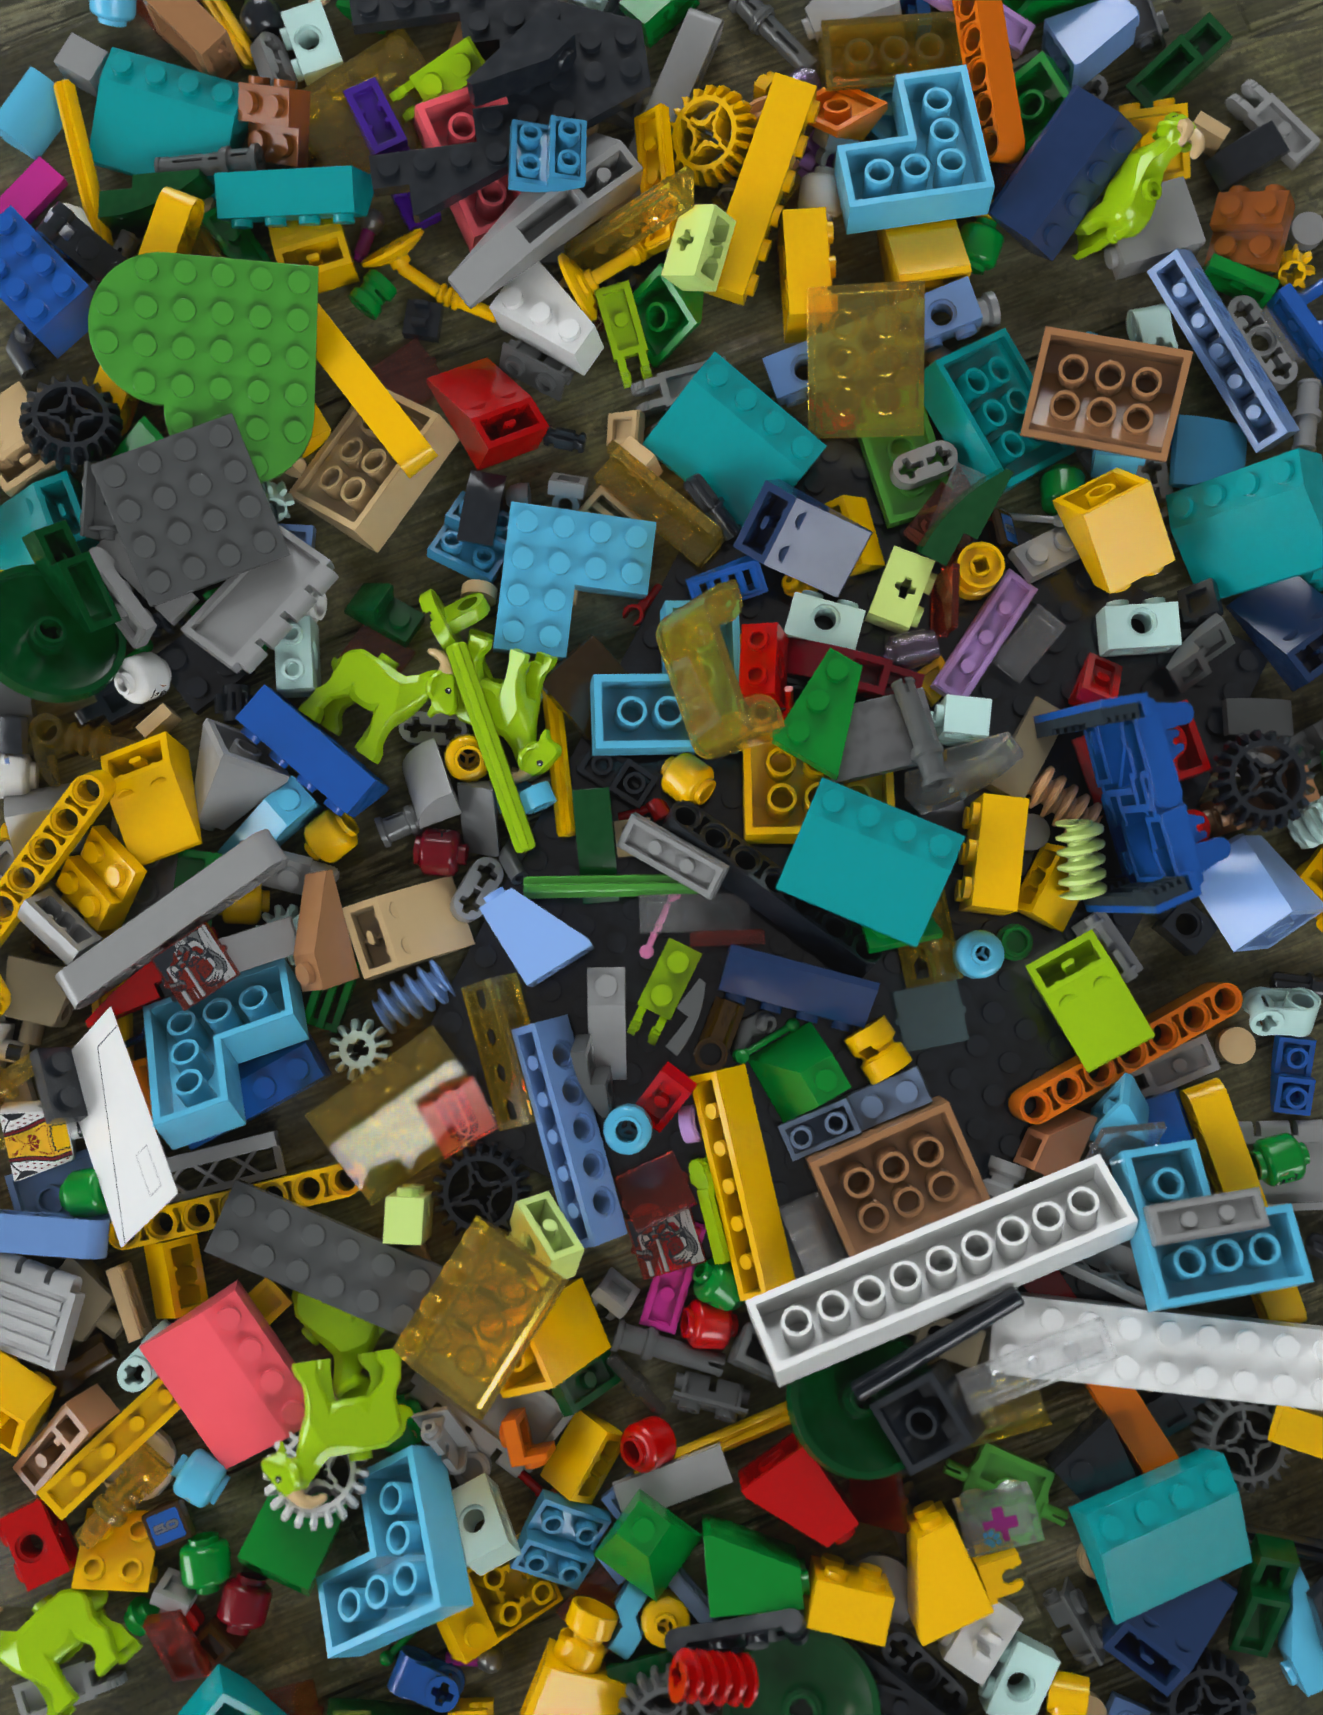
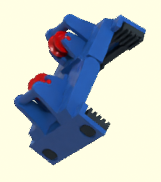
M1147 692L1094 701L1033 716L1037 738L1083 730L1097 787L1102 789L1101 802L1122 873L1116 875V878L1107 879L1108 881H1103L1107 885L1106 893L1083 900L1087 912L1159 914L1201 895L1200 885L1204 882L1202 873L1216 863L1226 859L1231 852V846L1227 839L1215 837L1207 840L1210 834L1208 818L1199 810H1187L1186 804H1183L1182 788L1174 760L1180 758L1187 747L1186 735L1179 726L1190 723L1194 717L1193 707L1187 702L1158 703L1155 702V699L1149 698Z

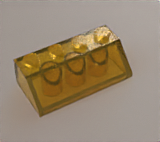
M954 11L821 20L817 47L820 78L826 91L894 87L895 75L962 65Z

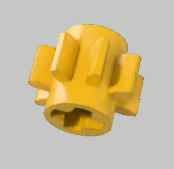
M1295 244L1292 250L1283 252L1279 271L1274 272L1277 274L1273 278L1280 280L1279 283L1283 286L1291 283L1293 287L1299 285L1302 289L1306 288V275H1315V267L1306 265L1313 258L1312 252L1308 251L1302 254L1298 249V244ZM1291 264H1297V268H1294L1293 273H1286Z

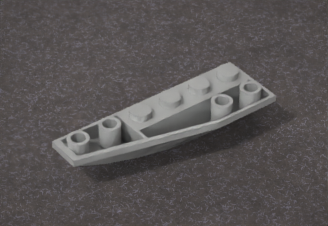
M595 132L586 139L585 186L558 192H521L448 277V282L466 305L472 309L637 193L640 189L644 168L621 140Z

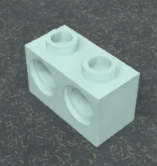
M947 694L939 704L935 705L934 711H930L939 742L942 745L976 748L989 736L992 699Z

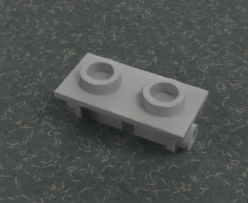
M1093 912L1071 927L1077 937L1091 929L1093 930L1125 983L1138 976L1137 973L1144 969L1107 913Z
M448 1406L434 1407L428 1411L413 1414V1420L421 1429V1438L432 1447L438 1456L442 1455L441 1460L447 1467L448 1473L453 1475L462 1474L466 1469L467 1453L478 1451V1447Z

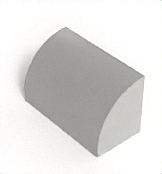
M435 738L415 746L405 756L402 763V771L421 829L462 814L449 772L445 766L444 757Z
M51 888L25 899L18 910V919L66 965L73 962L103 939Z

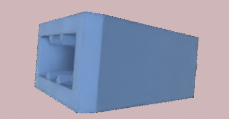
M1098 0L1049 17L1044 20L1042 50L1056 62L1071 88L1074 85L1082 88L1134 44L1136 27L1140 21L1138 9L1129 0Z

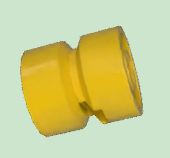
M984 541L973 542L966 546L957 557L949 573V583L953 592L960 598L969 601L980 600L986 597L1003 576L1005 562L1002 553L993 544Z
M885 1015L871 1021L864 1028L858 1029L843 1040L854 1058H861L863 1060L860 1068L871 1085L890 1077L913 1060L903 1043L893 1040L896 1032Z
M575 1596L565 1618L568 1627L562 1628L553 1649L554 1656L574 1670L590 1674L597 1673L607 1651L603 1642L610 1641L619 1619L618 1614L611 1607L596 1599Z

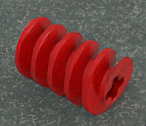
M681 1648L672 1659L668 1676V1692L673 1703H680L684 1698L687 1704H695L699 1700L702 1705H709L713 1701L716 1706H723L727 1702L731 1707H738L742 1702L743 1707L749 1708L757 1697L759 1688L757 1667L753 1658L748 1653L738 1652L735 1654L728 1651L721 1653L716 1650L707 1652L704 1649L693 1651L691 1648Z

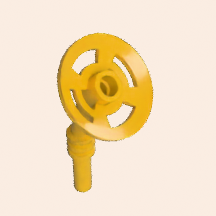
M422 228L415 229L395 239L361 261L362 267L369 268L390 264L393 271L397 270L401 276L434 297L436 303L442 304L444 302V307L449 308L451 305V309L454 311L459 308L492 323L496 322L489 305L480 302L470 309L452 286L448 289V284H438L409 264L411 258L408 253L421 239L424 233Z
M639 238L637 241L626 246L623 253L594 270L588 268L583 271L564 253L558 255V263L577 304L593 322L597 320V304L594 291L600 288L599 284L631 265H640L653 255L646 252L645 238Z

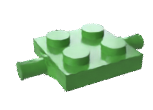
M985 1439L982 1440L977 1455L969 1467L951 1460V1458H947L945 1461L946 1465L943 1466V1474L963 1481L962 1491L954 1508L956 1514L982 1525L983 1522L993 1520L991 1508L1002 1506L1005 1517L1017 1516L1019 1526L1008 1529L1010 1538L1024 1545L1028 1544L1034 1527L1042 1518L1054 1522L1061 1527L1066 1524L1064 1519H1068V1511L1048 1503L1049 1490L1056 1475L1052 1469Z

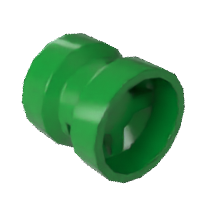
M370 268L363 276L362 285L354 287L349 293L348 299L361 313L372 320H376L382 313L383 304L390 302L398 292L384 275Z

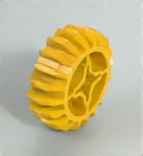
M706 84L704 91L700 88H693V99L688 96L682 97L684 104L682 110L679 108L673 109L675 115H677L675 122H670L671 128H673L671 136L675 160L674 168L676 171L682 172L681 176L683 179L694 182V185L717 188L719 182L724 185L730 183L731 175L739 177L741 172L740 165L745 161L755 129L751 127L758 120L755 115L749 113L752 107L749 102L743 100L740 93L735 90L730 91V88L724 85H719L717 88L712 84ZM708 113H710L707 118H705L704 120H702V118H703L705 115H707ZM705 130L714 133L713 138H715L719 143L717 144L711 141V136L708 135L705 132ZM723 153L721 157L712 162L718 154Z

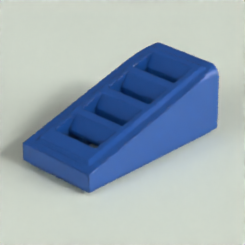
M748 555L685 579L692 600H704L699 586L703 583L707 585L711 597L710 600L742 601L768 592L760 563ZM747 569L753 582L749 585L746 584L742 572ZM734 574L738 589L732 590L728 575ZM719 578L725 593L721 596L718 595L713 581Z

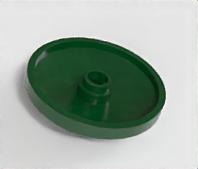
M35 564L20 565L1 571L0 682L29 698L53 703L80 701L99 693L109 685L120 669L126 653L127 640L117 625L114 623L87 634L57 599Z
M905 1334L787 1384V1410L794 1433L809 1456L828 1471L845 1478L870 1480L888 1477L905 1468L869 1405L914 1373L927 1367L928 1364L926 1363L864 1401H859L856 1398L850 1385L852 1381L914 1345Z
M809 1628V1639L801 1646H795L787 1639L769 1642V1647L761 1650L745 1648L742 1653H748L753 1658L757 1667L759 1678L757 1697L749 1708L743 1707L742 1702L738 1707H731L726 1702L723 1705V1715H881V1702L872 1672L859 1652L838 1635Z

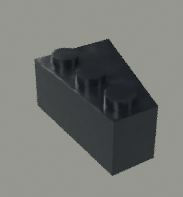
M1099 1408L1044 1458L1081 1501L1136 1477L1110 1417Z

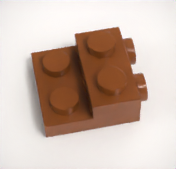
M248 75V83L239 82L238 120L249 122L248 148L251 143H259L263 149L266 162L308 168L311 91L296 89V81L274 78V86H270V78Z
M1270 184L1265 187L1264 191H1250L1245 186L1236 185L1232 186L1229 192H1218L1210 221L1213 234L1204 265L1206 266L1213 253L1259 272H1278L1296 207L1290 190H1286L1285 187L1278 184Z

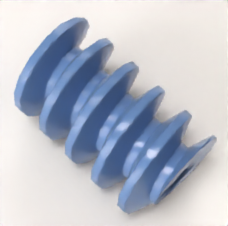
M433 959L429 960L430 972L428 973L420 966L416 967V980H413L406 973L403 974L404 986L402 988L394 981H391V994L388 995L381 988L377 989L378 1001L374 1002L372 1000V1004L389 1033L394 1034L397 1032L396 1020L401 1025L408 1026L410 1024L409 1013L416 1019H421L423 1017L422 1006L430 1012L435 1011V998L445 1005L449 1002L448 991L456 996L445 973Z

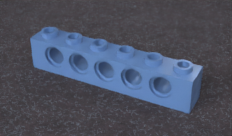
M1177 248L1147 271L1148 275L1255 453L1270 451L1299 432V427L1193 252Z
M966 276L762 359L778 405L786 404L787 407H793L807 400L806 396L819 390L821 394H826L838 389L841 386L840 382L852 377L855 381L865 379L875 373V368L888 364V367L900 365L909 359L908 355L920 350L923 354L933 352L943 346V341L955 336L957 340L966 339L977 333V328L981 327L983 316L969 277ZM936 312H946L951 317V321L943 326L935 324L931 317ZM904 325H910L916 329L917 334L911 339H903L897 334V331ZM874 338L881 341L883 347L876 353H869L863 348V344L869 339ZM836 352H843L849 357L848 362L840 367L832 365L829 359ZM809 365L815 369L813 377L808 380L799 379L795 374L801 366Z
M568 1015L539 1021L511 1030L560 1210L584 1248L596 1247L628 1234L594 1109L584 1094L573 1067L570 1051L574 1043V1035Z

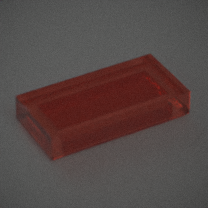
M763 929L692 931L689 935L690 948L729 947L731 944L737 946H763L765 944V931Z
M182 1610L147 1615L142 1626L173 1682L208 1677L212 1665Z

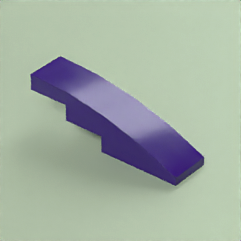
M375 77L343 91V95L371 156L410 150L408 140ZM410 192L391 195L409 232L418 228L425 229L442 221L441 213L438 212L420 223H415Z

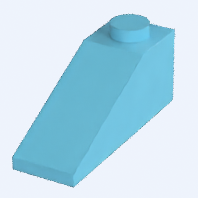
M291 775L287 783L276 791L271 792L218 850V853H221L223 856L237 846L240 841H244L249 836L264 829H268L278 845L281 846L325 807L312 792L301 785L295 779V776Z
M1299 1567L1288 1591L1291 1606L1278 1632V1648L1284 1659L1279 1664L1288 1683L1291 1686L1297 1685L1309 1697L1323 1690V1650L1306 1596V1592L1310 1587L1301 1567Z

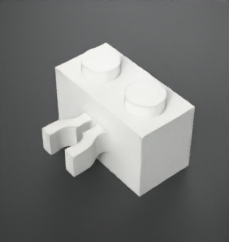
M1003 1597L997 1599V1604L992 1605L994 1613L938 1639L939 1644L937 1646L943 1660L982 1686L1024 1620L1017 1607Z

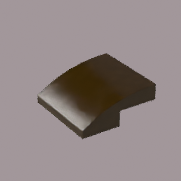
M594 635L586 638L546 675L542 688L555 706L565 712L584 739L589 741L592 740L590 682L593 675L628 674Z

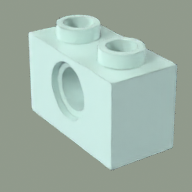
M315 0L280 12L285 27L279 29L286 50L294 49L297 57L290 61L298 82L305 80L308 90L312 94L349 81L321 0ZM311 46H317L314 49L307 50Z
M803 590L802 593L795 592L784 632L789 638L815 641L855 650L866 610L859 609L857 603L849 600L839 599L837 603L825 600L822 594L815 591ZM821 615L827 616L832 620L833 627L828 630H822L816 626L814 619Z
M1154 597L1143 600V604H1129V600L1125 599L1107 602L1106 606L1096 614L1099 656L1110 657L1173 652L1182 645L1178 601L1165 602L1164 597ZM1131 619L1140 620L1145 627V632H1136L1131 626Z
M303 616L298 623L288 618L286 621L292 626V629L275 647L276 690L285 698L309 697L316 688L321 686L319 626L311 616Z
M486 1473L452 1490L466 1567L469 1566L482 1576L522 1554L499 1487ZM485 1519L482 1528L474 1533L477 1523Z
M1016 1631L984 1685L979 1684V1700L985 1713L988 1715H1037L1061 1663L1053 1649ZM1017 1672L1024 1673L1020 1683L1015 1685L1008 1684V1679L1012 1674Z

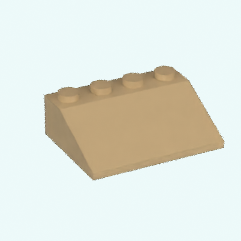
M388 389L387 391L435 450L438 457L409 479L356 409L351 406L306 467L302 476L298 478L288 492L292 494L295 501L356 542L376 553L384 546L459 442L455 431L440 414Z

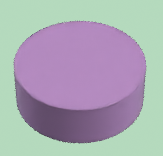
M695 1104L681 1106L678 1111V1123L684 1142L689 1144L702 1141L703 1138Z

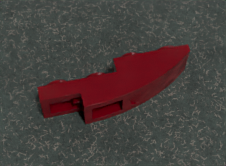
M789 638L788 677L809 682L828 650L832 648L862 665L856 693L858 696L875 699L892 695L894 691L891 689V684L901 678L903 684H905V677H913L916 689L922 688L924 674L892 665L893 660L836 645Z

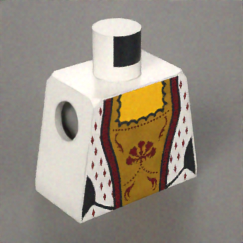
M41 1100L5 1102L2 1104L0 1121L14 1182L75 1159L77 1150L76 1139L83 1138L78 1122L46 1124Z

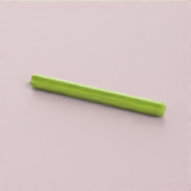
M465 642L453 643L446 647V654L516 853L530 851L536 847V842L468 646Z

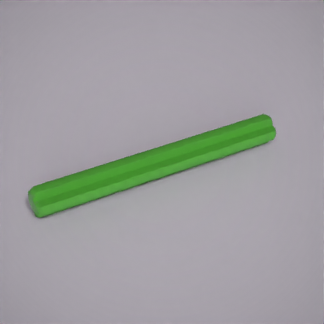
M666 874L527 876L523 880V894L528 899L700 895Z

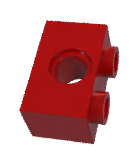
M778 622L742 624L738 695L750 709L785 708L784 687L787 686L789 637Z
M40 1497L9 1511L0 1518V1539L4 1546L9 1547L15 1561L14 1571L16 1577L21 1583L25 1584L28 1592L71 1571L76 1566L79 1549L66 1519L64 1518L61 1521ZM32 1534L41 1538L43 1549H37L33 1546L31 1542Z

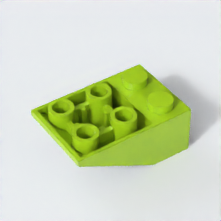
M1092 929L1025 966L1034 985L1087 1073L1156 1037L1117 968Z

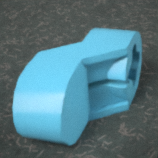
M527 781L515 784L525 814L541 811L557 802L548 781L535 785ZM496 798L498 811L500 814H502Z
M628 1580L625 1581L618 1592L614 1603L620 1622L607 1645L608 1649L625 1660L629 1659L642 1639L643 1631L638 1612L648 1596Z

